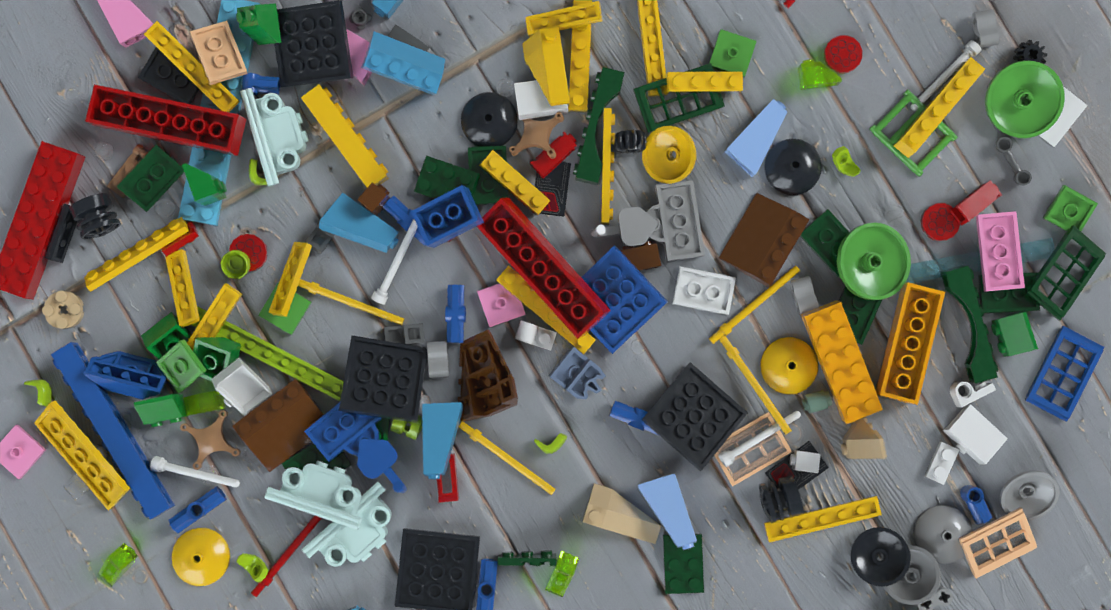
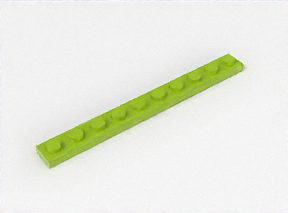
M197 306L201 321L207 310ZM200 321L191 325L197 328ZM225 321L216 337H225L240 343L241 351L338 401L341 400L344 381L228 321Z

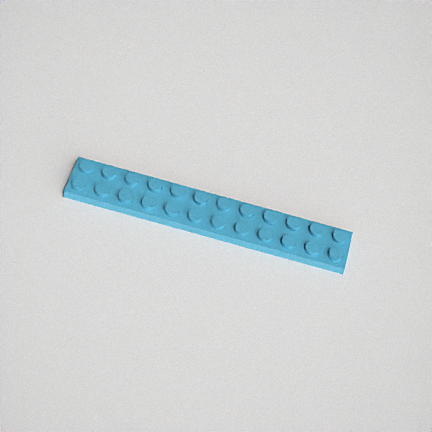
M221 0L217 23L228 22L248 73L254 40L239 28L236 18L237 8L259 5L260 3L246 0ZM242 76L220 82L240 101L230 113L240 114ZM203 93L200 106L220 110ZM192 147L189 165L218 178L220 182L223 181L226 185L231 155ZM186 178L178 218L182 216L186 221L217 226L222 200L206 206L196 202Z

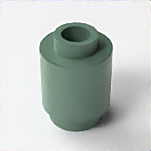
M821 390L804 395L802 405L804 410H808L811 414L828 409V406H832V400L828 391L824 392Z

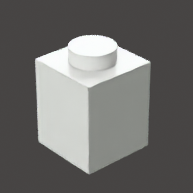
M794 450V454L790 455V465H792L793 470L818 473L821 454Z

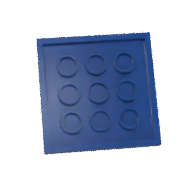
M615 245L581 277L611 310L590 331L612 354L668 302Z

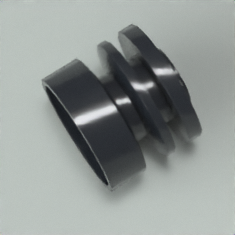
M107 193L85 197L69 207L74 221H82L77 225V229L81 231L80 236L82 239L101 237L120 227V220L116 218L117 213L114 211L108 212L113 208V204Z
M792 475L778 478L779 488H776L772 481H768L769 491L765 483L759 484L760 502L770 523L777 521L776 514L780 521L784 520V510H786L791 518L804 514L801 496Z

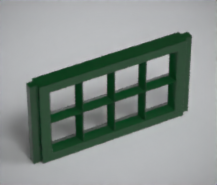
M709 63L685 72H714L712 64ZM667 78L633 89L647 133L657 128L669 126L725 107L721 92H709L713 104L701 107L697 95L701 92H689L680 95V92H675L677 97L665 100L661 87L667 85ZM657 88L661 102L650 105L646 92ZM693 95L697 109L686 113L682 99ZM678 100L682 114L671 118L667 104ZM663 106L667 119L655 123L651 109Z
M1071 226L1027 288L1026 294L1058 321H1061L1105 258L1106 253L1078 228ZM1071 239L1081 246L1076 256L1065 248ZM1084 249L1094 257L1089 267H1086L1078 260ZM1062 252L1072 259L1066 270L1056 262ZM1075 263L1085 270L1079 281L1069 273ZM1053 265L1063 273L1057 283L1047 276ZM1066 276L1076 284L1070 294L1060 287ZM1043 279L1054 286L1048 297L1038 289ZM1056 290L1067 297L1061 308L1051 300Z

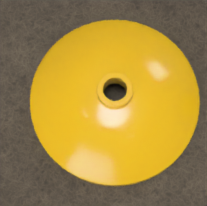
M663 126L654 130L647 137L646 148L642 151V161L647 173L653 179L661 183L672 184L682 181L691 173L696 162V147L686 131L676 126ZM674 151L676 152L675 158H673L672 153Z
M784 337L775 340L765 349L761 357L760 369L763 379L770 388L782 394H797L806 390L814 382L818 372V360L814 350L805 341L794 337ZM790 362H793L795 364V367L793 369H790L788 367V364Z
M194 528L185 532L178 538L172 550V565L176 574L184 582L194 586H206L216 582L225 574L230 563V550L226 540L218 532L209 528ZM196 555L200 557L199 562L195 561Z

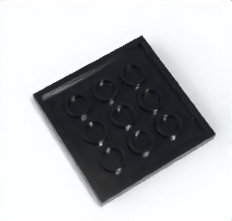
M342 0L277 9L281 43H274L281 87L354 78Z
M351 335L339 411L417 423L427 348Z
M690 362L642 418V421L693 466L702 471L748 412Z
M403 528L394 607L421 610H473L480 536Z

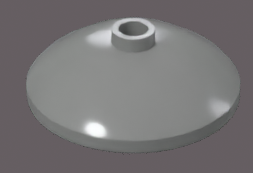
M1039 470L1025 471L1015 475L1004 485L1000 494V503L1006 514L1022 508L1027 521L1038 519L1049 513L1056 505L1060 494L1059 486L1056 480L1046 472Z
M946 505L934 506L924 511L918 518L914 528L915 544L931 553L938 563H952L965 555L959 538L971 533L972 527L967 517L958 509ZM945 533L950 534L948 539L944 538Z
M909 545L911 560L907 573L897 583L884 586V588L896 601L907 605H918L931 599L937 592L941 582V570L937 560L931 553L921 547ZM916 573L917 578L912 580L911 575Z

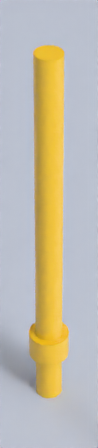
M795 265L729 322H724L719 327V330L708 338L709 341L714 344L724 335L727 336L732 332L731 329L799 273L800 269Z
M302 279L299 281L298 286L307 289L309 293L323 295L401 326L403 325L405 318L323 288L320 284L313 281L311 283Z
M726 336L720 338V342L727 350L726 354L730 360L733 359L782 431L785 435L792 431L741 359L738 349L732 346Z
M464 421L461 422L459 428L470 435V439L481 443L550 495L556 490L554 487L481 435L482 432L478 429L474 430Z

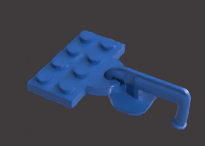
M339 402L304 431L329 462L343 450H346L349 454L358 456L357 466L367 478L375 479L384 473L393 484L395 492L405 493L407 491L406 485L391 468L398 458L396 450L388 441L379 440V431L375 424L382 417L339 411Z

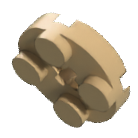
M58 291L48 297L42 312L51 326L67 329L73 328L81 322L84 316V305L81 298L75 293ZM67 305V309H66V310H67L68 313H67V314H65V313H62V314H61V313H60V311H61V310H60L61 306L64 307V306Z

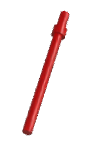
M314 515L271 567L265 579L259 582L251 591L253 596L257 597L266 586L271 584L276 573L315 528L322 517Z

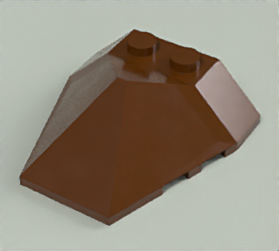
M485 330L464 340V343H460L459 367H462L461 379H458V385H461L460 397L457 398V402L463 404L460 420L468 421L490 417L518 404V395L515 380L490 330Z

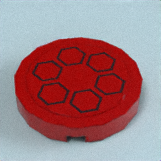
M839 35L827 44L824 50V60L826 65L835 72L849 73L860 64L862 48L855 38L848 35Z
M936 203L924 211L921 218V228L930 239L946 241L954 237L958 232L960 224L950 212L953 208L951 205Z
M240 235L233 240L229 247V251L239 250L249 257L251 265L249 272L257 271L267 260V246L256 235Z

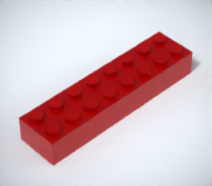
M94 84L85 122L97 127L238 156L247 119L235 113Z
M41 141L0 253L1 291L34 300L48 262L45 256L53 236V231L57 225L60 211L64 204H69L85 156Z
M509 197L501 198L482 217L484 223L478 225V229L577 339L585 336L611 311Z

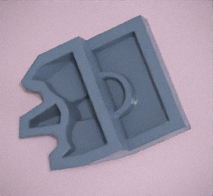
M571 346L548 375L577 399H587L588 389L596 394L602 391L596 383V379L606 377L599 366L573 346Z

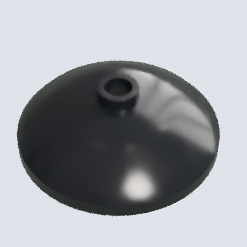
M485 92L474 96L466 103L461 114L463 133L477 147L503 146L511 140L517 129L518 118L513 104L506 97L498 93ZM491 115L492 120L486 121L485 117Z
M786 139L774 145L768 152L764 164L765 175L770 185L778 192L792 196L801 195L812 189L818 182L822 170L821 159L816 149L808 142L800 139ZM797 162L798 168H794L792 163Z
M884 527L868 529L862 532L852 545L851 563L853 569L868 584L879 587L893 585L900 581L909 569L911 560L909 547L903 537L891 529ZM877 553L883 554L882 560H877Z

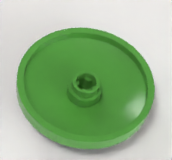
M1018 61L1002 68L991 80L985 96L986 112L992 124L1002 133L1017 138L1035 137L1046 132L1060 117L1065 102L1064 87L1059 76L1047 65L1035 61Z
M867 223L855 227L843 238L838 249L837 268L842 282L853 294L867 300H881L896 294L907 281L911 267L910 252L904 238L894 228L882 223Z

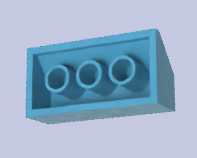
M374 31L361 68L434 95L438 91L446 59Z

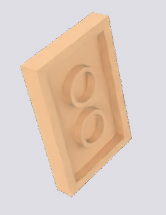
M227 21L190 31L210 85L247 74V69Z

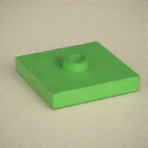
M721 29L709 63L712 64L713 68L721 71L743 72L744 78L757 41Z
M1062 185L1043 219L1065 231L1070 229L1071 226H1075L1082 231L1098 203L1068 186Z
M277 283L258 316L293 335L312 302L295 293L287 317L268 313L279 284Z
M184 339L180 340L156 362L178 393L183 392L207 371Z

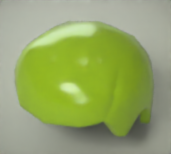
M239 250L228 251L221 260L222 271L228 278L239 280L248 274L251 267L249 257Z

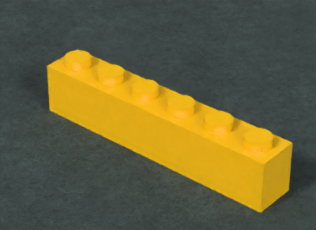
M972 57L966 60L895 143L894 147L907 158L916 153L984 72L985 68Z
M318 84L301 97L303 102L367 188L372 182L377 185L389 179L386 175L388 170L383 163L378 164L375 158H377L375 152L372 148L367 149L364 143L366 140L360 132L358 134L354 132L352 128L355 125L349 117L345 119L341 114L344 110L338 102L335 104L330 98L333 95L327 87L322 88Z

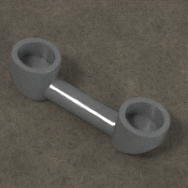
M1008 137L998 139L995 145L996 150L1004 154L1015 174V183L1020 186L1029 184L1032 180L1031 173L1027 170H1021L1011 153L1012 140Z

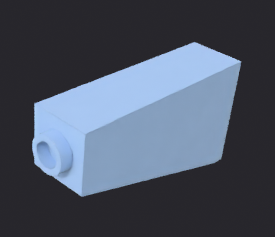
M773 99L725 150V153L751 177L758 172L787 114L785 105L778 100L775 101Z
M675 473L639 484L638 489L677 548L682 547L685 550L694 547L693 543L697 542Z

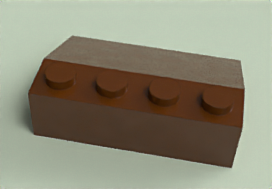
M756 193L721 252L719 259L769 287L772 285L810 219L787 206Z
M294 379L232 425V427L265 468L271 472L312 441L304 431L319 420L324 413L300 381Z

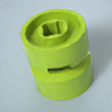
M418 414L417 423L409 422L411 426H407V421L393 420L390 431L400 435L405 433L406 437L417 440L423 425L422 416Z

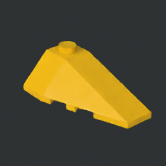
M559 27L540 29L522 43L525 62L531 69L534 78L538 81L542 92L551 106L570 104Z

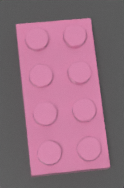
M1016 211L977 215L976 223L984 292L1025 288Z

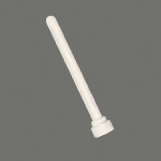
M970 40L965 45L964 52L918 99L924 103L969 57L977 56L982 50L975 41ZM912 104L910 107L913 111L918 109L916 104Z
M413 219L380 289L378 288L377 291L373 292L371 299L385 305L388 299L387 290L418 228L415 219Z
M795 411L785 417L784 420L787 424H790L800 418L801 413ZM775 423L735 449L722 451L718 454V457L723 465L728 467L733 464L732 461L735 460V457L776 433L781 428L778 423Z
M154 456L150 464L151 471L158 473L167 470L232 487L240 485L237 479L167 463V460L159 456Z

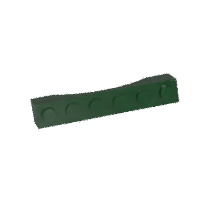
M602 67L601 72H597L595 83H598L597 91L593 90L591 101L594 104L592 109H588L586 120H589L588 127H584L582 138H585L583 146H579L577 154L580 157L579 164L575 163L573 175H576V181L598 185L602 162L596 149V126L604 108L620 94L625 72Z
M961 265L940 271L945 290L953 295L961 304L970 323L971 345L964 363L969 382L977 384L998 378V366L993 361V347L988 342L987 335L989 332L986 324L983 323L982 316H984V312L977 300L979 293L972 281L974 279L972 269L969 266Z

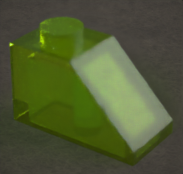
M813 59L804 60L798 67L800 90L838 86L842 82L840 76L820 61L814 62Z
M217 390L184 397L186 414L191 416L225 409L224 397Z
M123 543L107 557L98 575L112 587L134 564L138 555L133 548Z
M561 551L545 590L563 597L574 576L579 558Z

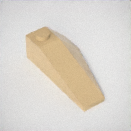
M866 417L854 421L843 437V444H841L842 454L846 455L848 459H885L887 455L883 437L877 430H873L871 423H867Z
M594 483L582 521L584 523L656 544L661 529L659 523L613 489Z

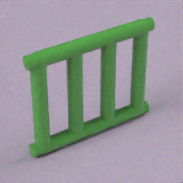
M907 89L903 94L904 97L876 126H871L869 130L913 173L920 177L923 174L922 170L950 141L956 140L958 136L946 124L941 122L937 128L946 136L918 165L894 147L895 143L927 107ZM909 102L916 104L918 110L889 139L882 132L885 126Z

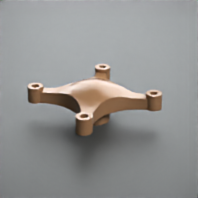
M557 112L554 118L547 121L522 120L524 122L523 136L516 146L509 148L510 153L516 156L526 148L538 147L545 150L551 159L555 158L556 152L550 147L549 137L553 128L558 123L564 121L562 113Z
M221 410L218 419L211 426L203 429L193 428L188 423L181 424L180 429L192 434L198 444L199 456L193 464L195 470L201 469L206 457L213 452L227 451L232 453L233 456L241 454L240 449L229 445L224 438L223 422L228 416L226 410Z

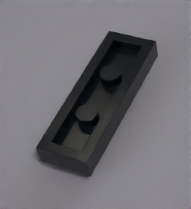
M64 204L60 211L50 245L47 248L46 259L60 263L64 261L77 224L69 210L70 205Z

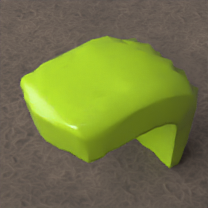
M845 146L837 148L832 154L834 164L839 172L851 177L857 176L860 173L861 169L853 162Z
M251 158L248 168L251 182L258 186L267 185L266 179L257 175V159Z
M28 380L24 382L25 385L37 388V404L47 407L51 403L52 389L46 380Z
M559 433L550 445H545L537 439H534V442L544 453L553 454L562 447L567 440V435Z
M245 553L237 558L236 562L250 573L254 581L261 582L265 579L268 569L261 558Z

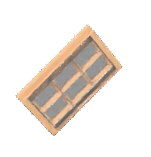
M769 412L734 431L714 455L732 487L792 452L779 430L735 457V460L732 461L733 464L725 467L719 459L718 454L722 451H731L774 425L775 421Z
M1018 508L959 538L971 572L976 579L1037 548L1022 508Z

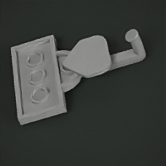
M693 180L656 185L657 205L652 206L646 212L640 207L624 208L618 215L619 225L605 227L599 224L591 231L592 237L621 234L622 242L627 246L643 245L648 238L654 242L663 243L666 261L705 256Z

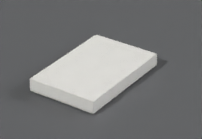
M680 266L672 304L729 315L736 277Z

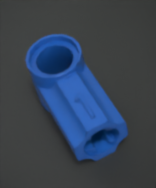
M247 73L242 76L241 91L252 88L253 95H258V93H275L279 95L281 88L280 78Z
M972 485L962 487L960 496L966 502L975 524L979 525L990 521L992 515L985 503L983 491ZM974 490L975 496L970 499L969 493Z

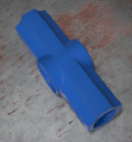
M392 196L383 208L397 220V223L402 228L408 231L414 219L411 213L412 210L408 209L395 196ZM417 228L414 237L426 246L421 232Z
M448 285V299L445 308L447 343H464V323L466 321V306L464 305L465 286Z
M614 402L610 411V417L626 422L628 425L642 431L647 430L658 435L642 421L647 411L627 406L621 402Z
M216 486L170 518L168 521L172 529L177 534L226 501L227 498L222 489ZM195 505H199L201 507L200 515L195 513Z
M481 559L476 610H493L498 560ZM488 584L492 587V592L486 594L482 591L481 587Z

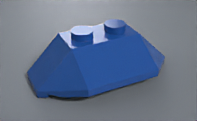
M121 351L104 354L99 357H91L84 371L86 377L103 389L142 400L159 395L167 379L157 365L156 360Z

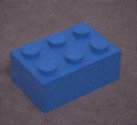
M463 185L411 211L426 246L435 248L484 223L469 188Z

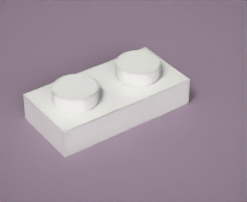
M939 442L925 477L944 485L959 449L944 442Z

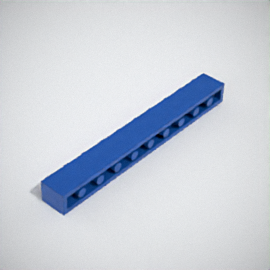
M70 342L52 353L54 366L61 370L64 375L62 376L63 381L73 390L72 395L74 399L82 405L84 416L92 422L93 431L101 437L102 446L107 452H110L113 457L111 460L114 466L122 472L121 477L131 487L133 498L140 502L144 516L149 517L151 520L175 506L174 502L156 472L151 471L150 462L107 391L84 375L89 361L77 342Z

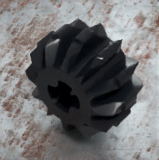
M1028 40L1026 43L1022 42L1019 44V48L1014 50L1017 55L1013 57V60L1035 61L1045 64L1046 60L1044 58L1047 56V53L1042 52L1045 46L1039 47V41L1034 42V44L1032 40Z
M633 129L620 131L615 134L614 146L617 152L634 154L644 151L647 141L643 131Z

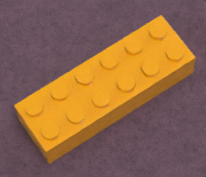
M909 282L905 283L901 288L876 387L877 396L918 405L945 296L944 291Z
M835 300L801 314L842 421L848 424L883 410L842 303Z

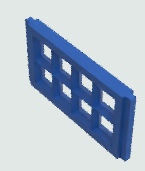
M1062 326L1026 395L1025 401L1067 422L1104 351V346ZM1063 339L1077 345L1072 356L1059 350ZM1080 347L1093 353L1088 364L1075 358ZM1056 353L1069 359L1064 371L1051 364ZM1072 362L1086 368L1081 379L1067 373ZM1049 368L1062 375L1057 385L1044 379ZM1065 377L1078 383L1073 394L1060 388ZM1041 383L1054 389L1049 400L1036 394ZM1057 392L1070 397L1065 409L1053 403Z

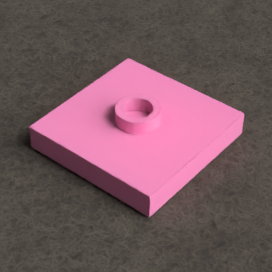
M501 284L477 291L489 327L526 315L522 302Z
M15 425L0 442V463L16 478L22 479L47 449L22 427Z

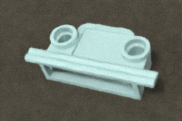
M252 88L242 90L240 93L267 185L269 187L279 184L277 176L297 169L301 162L298 154L303 153L307 148L306 142L309 139L306 131H303L301 127L303 123L301 113H297L292 107L285 106L282 99L275 93H268L262 98L255 99Z
M317 461L316 464L309 463L305 465L303 470L291 467L285 470L282 475L283 484L281 490L271 487L267 489L265 499L359 529L362 518L356 516L361 501V493L357 488L351 486L352 478L345 474V469L334 467V470L327 468L328 464Z
M377 482L361 496L356 516L362 518L359 529L333 521L310 541L302 551L310 558L319 550L325 557L326 562L334 567L342 565L346 559L353 563L360 560L364 562L372 555L370 551L374 547L379 549L387 542L384 539L388 534L385 525L389 523L392 513L390 508L379 497L385 491V488Z

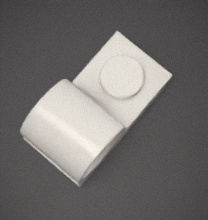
M520 321L515 339L551 351L557 332Z
M984 381L974 386L975 389H973L972 385L968 382H955L950 387V394L956 407H964L995 391L994 384L985 383ZM961 385L965 389V393L962 396L958 393Z

